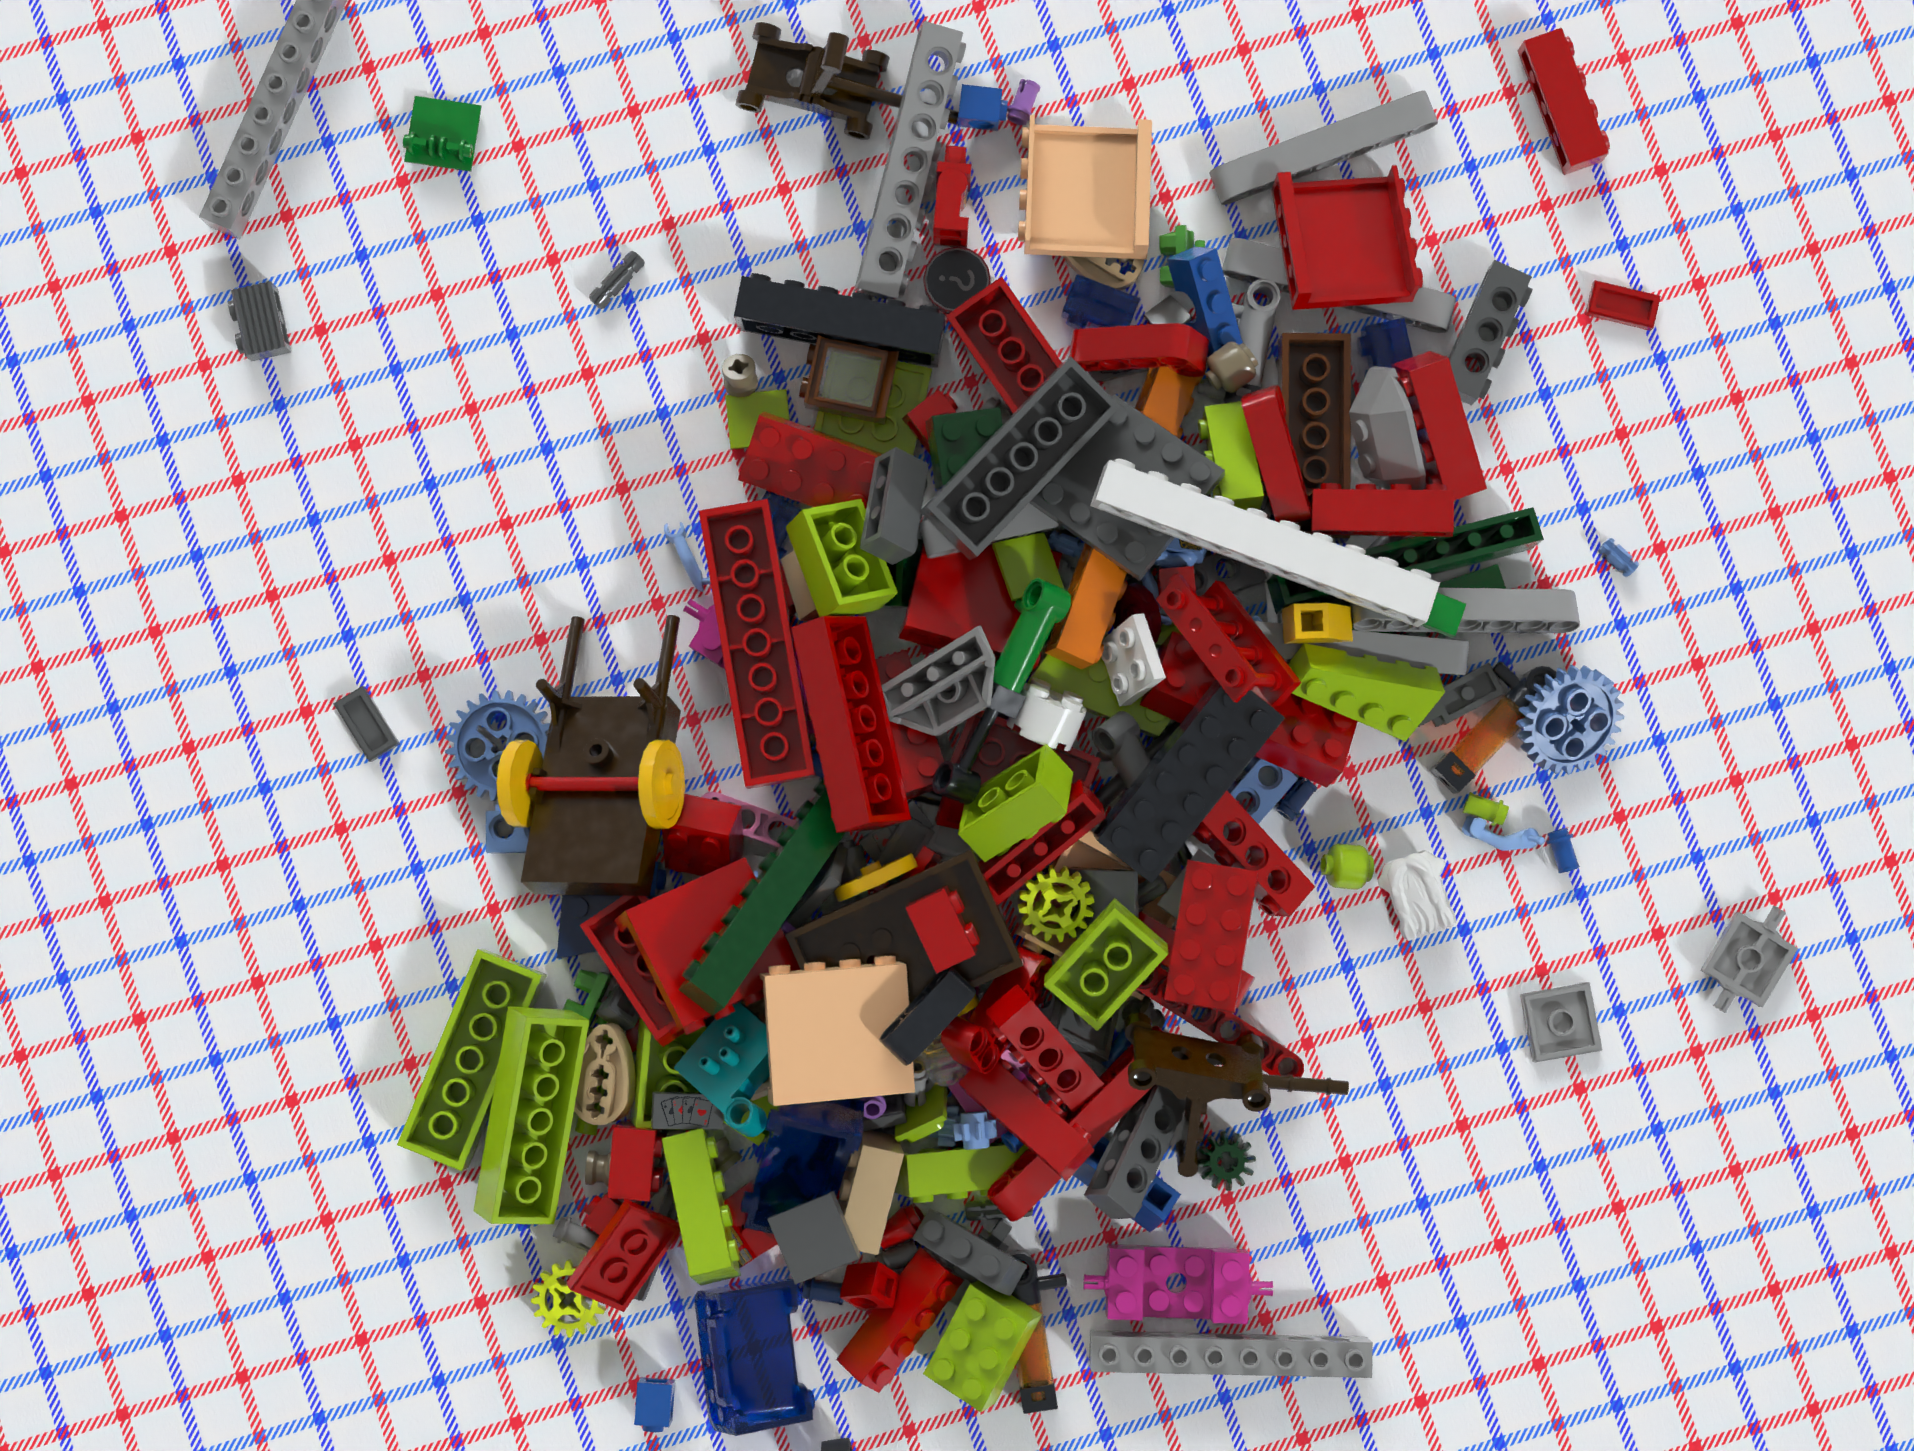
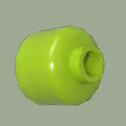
M1337 843L1329 849L1327 854L1322 856L1320 870L1322 875H1326L1330 886L1358 890L1366 882L1371 881L1374 874V859L1372 855L1368 854L1366 848L1361 845Z

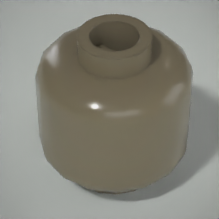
M1230 341L1207 358V365L1210 371L1205 373V375L1216 390L1222 387L1225 391L1234 393L1255 378V367L1258 365V362L1244 343L1238 345Z

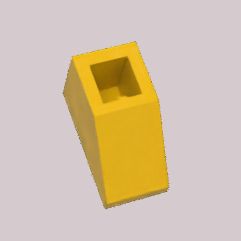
M1332 603L1292 604L1282 609L1284 644L1353 641L1350 606Z

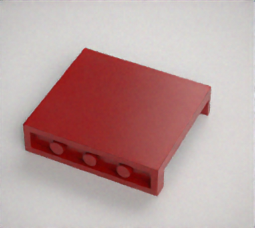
M1392 165L1387 177L1292 182L1291 172L1277 173L1271 192L1292 310L1413 302L1418 289L1422 288L1423 274L1421 268L1416 266L1417 243L1416 239L1411 238L1410 235L1411 212L1409 208H1405L1403 199L1405 197V181L1403 178H1399L1397 165Z
M922 544L906 617L900 627L898 638L940 650L975 627L981 626L995 656L996 665L1020 613L1014 607L1016 601H1011L992 545L987 546L978 557L969 560L962 552L927 558L924 544ZM1050 549L1057 569H1059L1062 553ZM1041 652L1032 668L1030 675L1039 664Z
M746 857L632 907L615 919L620 932L629 929L676 1023V1026L669 1030L671 1035L681 1030H684L686 1035L695 1032L705 1026L704 1019L712 1016L678 989L685 981V978L681 976L683 971L693 959L699 961L705 953L701 949L705 940L714 931L718 934L724 926L720 922L722 916L731 905L734 904L737 907L743 899L739 895L741 889L751 878L756 880ZM781 927L725 1008L714 1015L716 1021L735 1012L733 1005L743 1001L745 1006H749L764 998L763 980L760 979L759 974L769 973L770 966L790 965V971L801 970Z

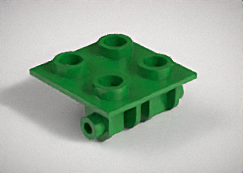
M415 96L409 134H405L403 137V148H406L404 162L471 172L482 105Z

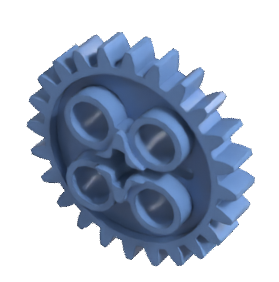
M1570 665L1568 673L1561 668H1557L1555 679L1547 674L1544 675L1546 684L1543 687L1536 683L1533 685L1537 693L1535 696L1525 695L1526 700L1530 704L1528 707L1519 708V711L1525 715V718L1516 721V724L1523 729L1516 734L1517 738L1523 742L1520 748L1528 754L1527 757L1543 770L1550 769L1555 774H1558L1561 769L1567 774H1571L1573 765L1580 771H1584V762L1587 760L1595 765V755L1597 753L1603 756L1607 755L1604 749L1605 744L1615 745L1616 742L1610 736L1612 733L1621 732L1622 729L1615 725V722L1625 717L1617 711L1624 706V703L1617 698L1621 692L1613 686L1614 682L1597 669L1592 671L1583 665L1579 670L1574 665Z
M493 690L492 700H488L481 693L479 694V705L470 700L466 701L470 711L465 713L457 710L456 713L462 719L460 724L455 722L449 723L456 730V734L445 736L446 740L454 743V747L445 750V753L454 755L456 758L448 766L449 768H460L455 779L459 781L467 778L468 781L465 784V789L468 791L477 785V796L481 798L489 790L491 801H496L498 798L496 768L500 762L502 751L496 753L497 745L479 733L477 728L483 726L494 737L502 741L507 738L506 746L512 741L519 740L524 734H531L543 758L548 737L547 733L549 732L550 723L543 724L548 713L542 711L536 714L535 711L538 707L536 701L525 706L526 696L524 694H521L514 701L513 692L507 690L504 699H501L497 690ZM497 713H504L507 717L505 728L500 731H494L491 726V719ZM480 739L485 743V752L481 757L473 758L469 751L470 745L475 740Z

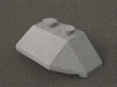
M1377 366L1369 368L1349 411L1351 433L1356 441L1359 455L1358 465L1363 473V477L1382 489H1390L1392 484L1412 485V490H1423L1426 473L1413 413L1404 389L1397 381V372L1395 368Z
M981 626L975 627L882 685L889 721L933 736H940L991 705L995 656Z

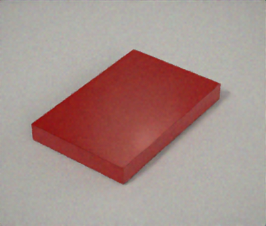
M625 1199L567 1281L568 1288L571 1291L624 1312L680 1234L679 1222Z

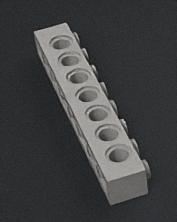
M296 0L199 215V218L209 227L239 240L241 239L347 0Z
M924 21L919 27L854 291L883 299H897L898 294L904 295L909 278V275L904 274L906 262L913 261L917 242L912 241L915 228H921L925 209L920 208L923 195H929L933 182V176L928 175L931 162H937L942 143L937 142L939 129L945 130L950 110L945 108L948 95L953 97L958 82V76L953 75L956 62H962L966 50V43L961 42L963 37L962 31ZM935 55L942 58L945 64L943 71L937 72L930 68L928 63L930 56ZM927 88L935 93V104L927 105L921 100L920 91ZM914 122H922L927 126L928 136L926 138H918L913 134L912 124ZM906 155H914L918 158L920 162L918 171H909L904 166L903 160ZM897 188H906L910 191L912 195L910 204L903 205L897 201L895 197ZM889 221L901 223L904 229L901 238H894L889 235L887 231ZM881 254H890L895 259L893 271H885L880 267L879 257Z
M1090 1331L1089 1367L1091 1372L1372 1378L1373 1342L1367 1337Z

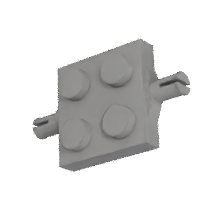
M1773 906L1764 923L1753 921L1740 912L1734 913L1700 970L1715 979L1723 988L1717 1001L1713 1004L1716 1009L1727 1013L1735 996L1746 998L1758 1007L1765 1005L1798 950L1797 947L1785 941L1776 931L1786 912Z

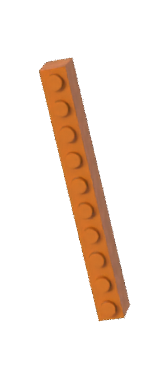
M1168 367L1149 368L1135 409L1180 439L1183 433V428L1180 427L1183 417L1190 412L1194 403V398L1191 397L1192 392L1203 376L1188 377L1179 375ZM1086 543L1068 588V592L1071 594V606L1066 616L1060 622L1055 623L1045 650L1046 654L1079 669L1094 665V663L1096 664L1100 660L1104 651L1103 637L1105 632L1111 629L1115 621L1116 613L1113 612L1115 604L1122 598L1127 588V582L1124 581L1127 572Z

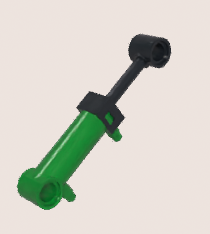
M1036 578L1026 587L1022 600L1019 599L1015 602L1014 607L1018 610L1020 616L994 667L991 705L985 709L960 762L945 761L936 770L932 783L935 793L965 805L971 804L977 797L981 788V776L971 769L999 712L1014 719L1016 718L1026 696L1021 694V691L1054 624L1060 622L1066 616L1071 606V594L1067 590L1041 578Z

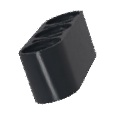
M952 966L941 971L881 1035L879 1041L904 1066L911 1064L973 999L976 990Z

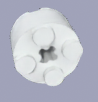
M1032 678L1030 684L1025 683L1021 694L1026 696L1016 718L1014 719L1009 716L1007 726L1012 729L1015 723L1021 727L1019 733L1021 736L1041 745L1048 744L1053 749L1057 748L1058 743L1065 744L1064 751H1070L1087 712L1086 708L1082 705L1083 698L1070 691H1064L1062 695L1050 690L1051 684L1046 681Z

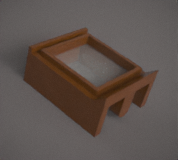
M818 335L816 345L810 344L806 364L811 365L809 378L803 377L799 397L804 398V406L807 409L885 425L888 402L893 390L896 365L899 363V351H886L828 339Z

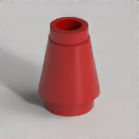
M915 1203L909 1206L903 1205L887 1220L881 1241L883 1249L886 1250L890 1246H895L913 1238L925 1217Z

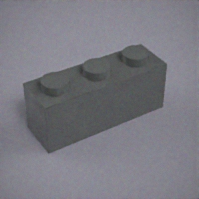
M897 447L875 458L860 549L892 565L914 554L918 545L917 533L919 522L923 515L920 510L922 509L923 496L928 484L926 478L929 464Z
M929 1208L912 1238L989 1287L1008 1296H1011L1028 1266L948 1216Z

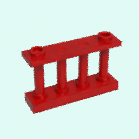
M1177 575L1156 598L1157 602L1233 702L1238 703L1253 686H1257L1271 706H1280L1302 683L1223 581L1216 580L1202 596H1198L1183 576Z

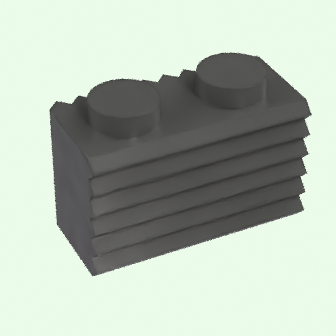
M271 281L231 290L233 300L228 301V308L232 320L238 321L240 333L235 334L239 353H244L245 357L250 361L291 353L278 288Z

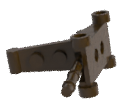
M757 22L755 24L752 37L757 41V47L745 90L738 91L735 103L738 108L759 113L762 111L764 100L846 120L844 128L846 135L856 139L868 140L873 128V124L868 121L872 101L896 108L900 107L902 95L876 88L879 73L887 71L890 59L887 54L867 49L863 52L862 60L845 56L849 37L844 34L830 32L824 48L813 47L812 44L792 43L779 40L782 30L775 25L765 22ZM793 69L803 71L799 87H793L787 82L786 76ZM825 87L837 90V92L832 95H826L822 93ZM949 109L950 113L947 123L956 125L959 112Z
M1143 1013L1131 1014L1124 1021L1125 1036L1133 1044L1134 1061L1128 1067L1129 1084L1137 1090H1147L1156 1084L1171 1090L1178 1099L1185 1100L1186 1098L1182 1139L1176 1143L1178 1172L1184 1177H1192L1198 1172L1196 1146L1197 1142H1203L1204 1123L1200 1121L1201 1114L1206 1115L1208 1102L1221 1098L1242 1099L1245 1108L1253 1112H1259L1268 1108L1271 1103L1270 1089L1287 1090V1092L1325 1093L1326 1095H1348L1349 1092L1348 1081L1332 1080L1331 1078L1317 1079L1293 1077V1075L1263 1074L1261 1060L1265 1053L1262 1039L1254 1034L1244 1035L1237 1040L1236 1045L1153 1030L1151 1019Z

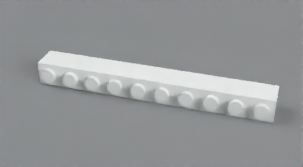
M1115 459V462L1109 460L1103 467L1090 505L1094 508L1410 625L1419 627L1428 621L1440 582L1430 579L1431 575L1425 571L1418 569L1407 571L1399 568V563L1393 559L1386 557L1375 559L1365 555L1366 551L1358 546L1349 544L1345 547L1332 543L1333 538L1318 532H1314L1312 535L1300 531L1299 525L1286 520H1280V523L1268 519L1267 514L1255 508H1247V511L1235 507L1234 501L1223 496L1208 497L1201 494L1202 490L1194 485L1182 483L1181 486L1168 482L1169 478L1164 474L1155 471H1149L1148 474L1135 469L1133 463L1123 459Z

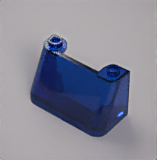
M841 1099L780 1105L776 1110L770 1109L766 1122V1130L770 1132L751 1192L745 1191L741 1202L740 1212L746 1213L744 1228L773 1234L767 1220L770 1216L834 1191L837 1197L851 1153L854 1154L855 1150L858 1151L862 1140L864 1101Z
M788 1278L697 1291L695 1295V1312L707 1412L710 1424L715 1431L739 1436L813 1420L812 1410L815 1408L814 1394L803 1383H798L790 1314L796 1313L798 1305H801L802 1292L799 1285H795L793 1279Z

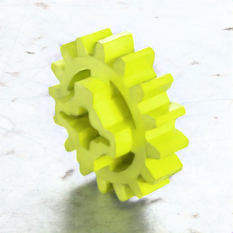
M1049 865L1048 874L1044 875L1040 871L1036 873L1037 879L1035 881L1030 879L1025 883L1029 889L1028 891L1019 890L1020 899L1026 902L1018 904L1019 913H1027L1022 917V922L1024 926L1032 924L1031 932L1034 936L1043 931L1045 941H1049L1052 934L1057 935L1059 942H1063L1064 933L1068 932L1075 938L1077 937L1075 931L1077 926L1083 929L1088 927L1084 916L1093 917V910L1087 905L1095 901L1093 894H1086L1091 889L1088 881L1080 883L1082 877L1078 871L1069 876L1067 866H1063L1060 873H1057L1054 866ZM1053 883H1064L1067 885L1062 887L1054 885ZM1041 890L1040 900L1034 903L1035 906L1033 907L1034 898L1038 891ZM1057 899L1059 903L1061 902L1062 906L1056 908L1053 904L1051 905L1050 901ZM1079 900L1078 909L1073 917H1071L1072 907L1077 905ZM1050 920L1058 922L1059 924H1049L1046 923V921Z
M571 1259L565 1262L563 1269L556 1262L551 1265L553 1274L551 1275L544 1270L540 1274L544 1283H535L533 1285V1289L540 1292L539 1295L531 1298V1303L539 1304L540 1306L534 1313V1317L542 1315L545 1317L541 1326L543 1328L548 1327L550 1324L555 1326L553 1335L557 1336L562 1329H566L567 1337L571 1338L576 1328L583 1335L588 1331L586 1323L588 1322L590 1325L596 1326L599 1320L595 1313L604 1314L606 1308L600 1305V1302L593 1299L590 1308V1304L586 1302V1296L574 1292L576 1294L574 1302L577 1305L574 1303H570L568 1306L564 1304L565 1294H569L571 1290L568 1288L567 1282L559 1277L572 1275L576 1268H573ZM548 1289L553 1295V1308L551 1310L547 1302ZM562 1315H574L577 1319H580L564 1321L560 1317Z

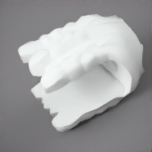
M1427 850L1411 854L1403 859L1386 862L1377 881L1379 887L1390 894L1394 911L1400 920L1401 935L1408 941L1415 940L1419 932L1421 935L1425 931L1430 934L1433 930L1436 931L1439 926L1442 929H1447V927L1450 928L1456 923L1455 913L1450 907V901L1439 877L1446 863L1444 859L1436 857Z

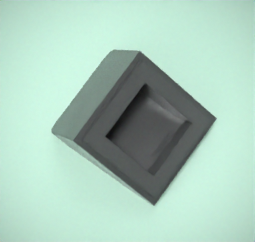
M1169 295L1143 315L1149 324H1185L1192 320L1189 312L1172 295Z
M619 984L614 987L596 1012L607 1023L619 1025L624 1032L634 1028L640 1017Z

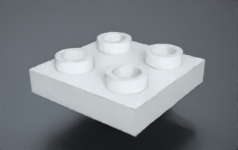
M1144 613L1131 615L1102 640L1104 651L1101 658L1105 662L1111 680V687L1116 694L1119 706L1131 705L1166 678Z

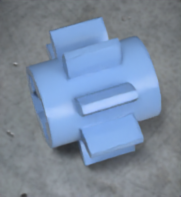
M947 1105V1120L944 1121V1126L939 1131L930 1134V1137L938 1138V1146L952 1148L956 1146L953 1124L961 1122L959 1106Z
M986 1111L961 1113V1122L953 1124L954 1141L963 1140V1149L966 1150L990 1147L989 1139L997 1137L996 1120L987 1121Z

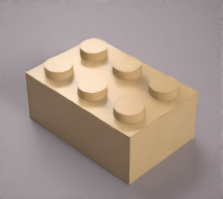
M867 1130L857 1132L855 1137L850 1136L845 1151V1157H849L846 1170L841 1169L837 1181V1190L840 1191L838 1203L858 1250L878 1255L904 1153L900 1142L898 1143L895 1139V1135Z

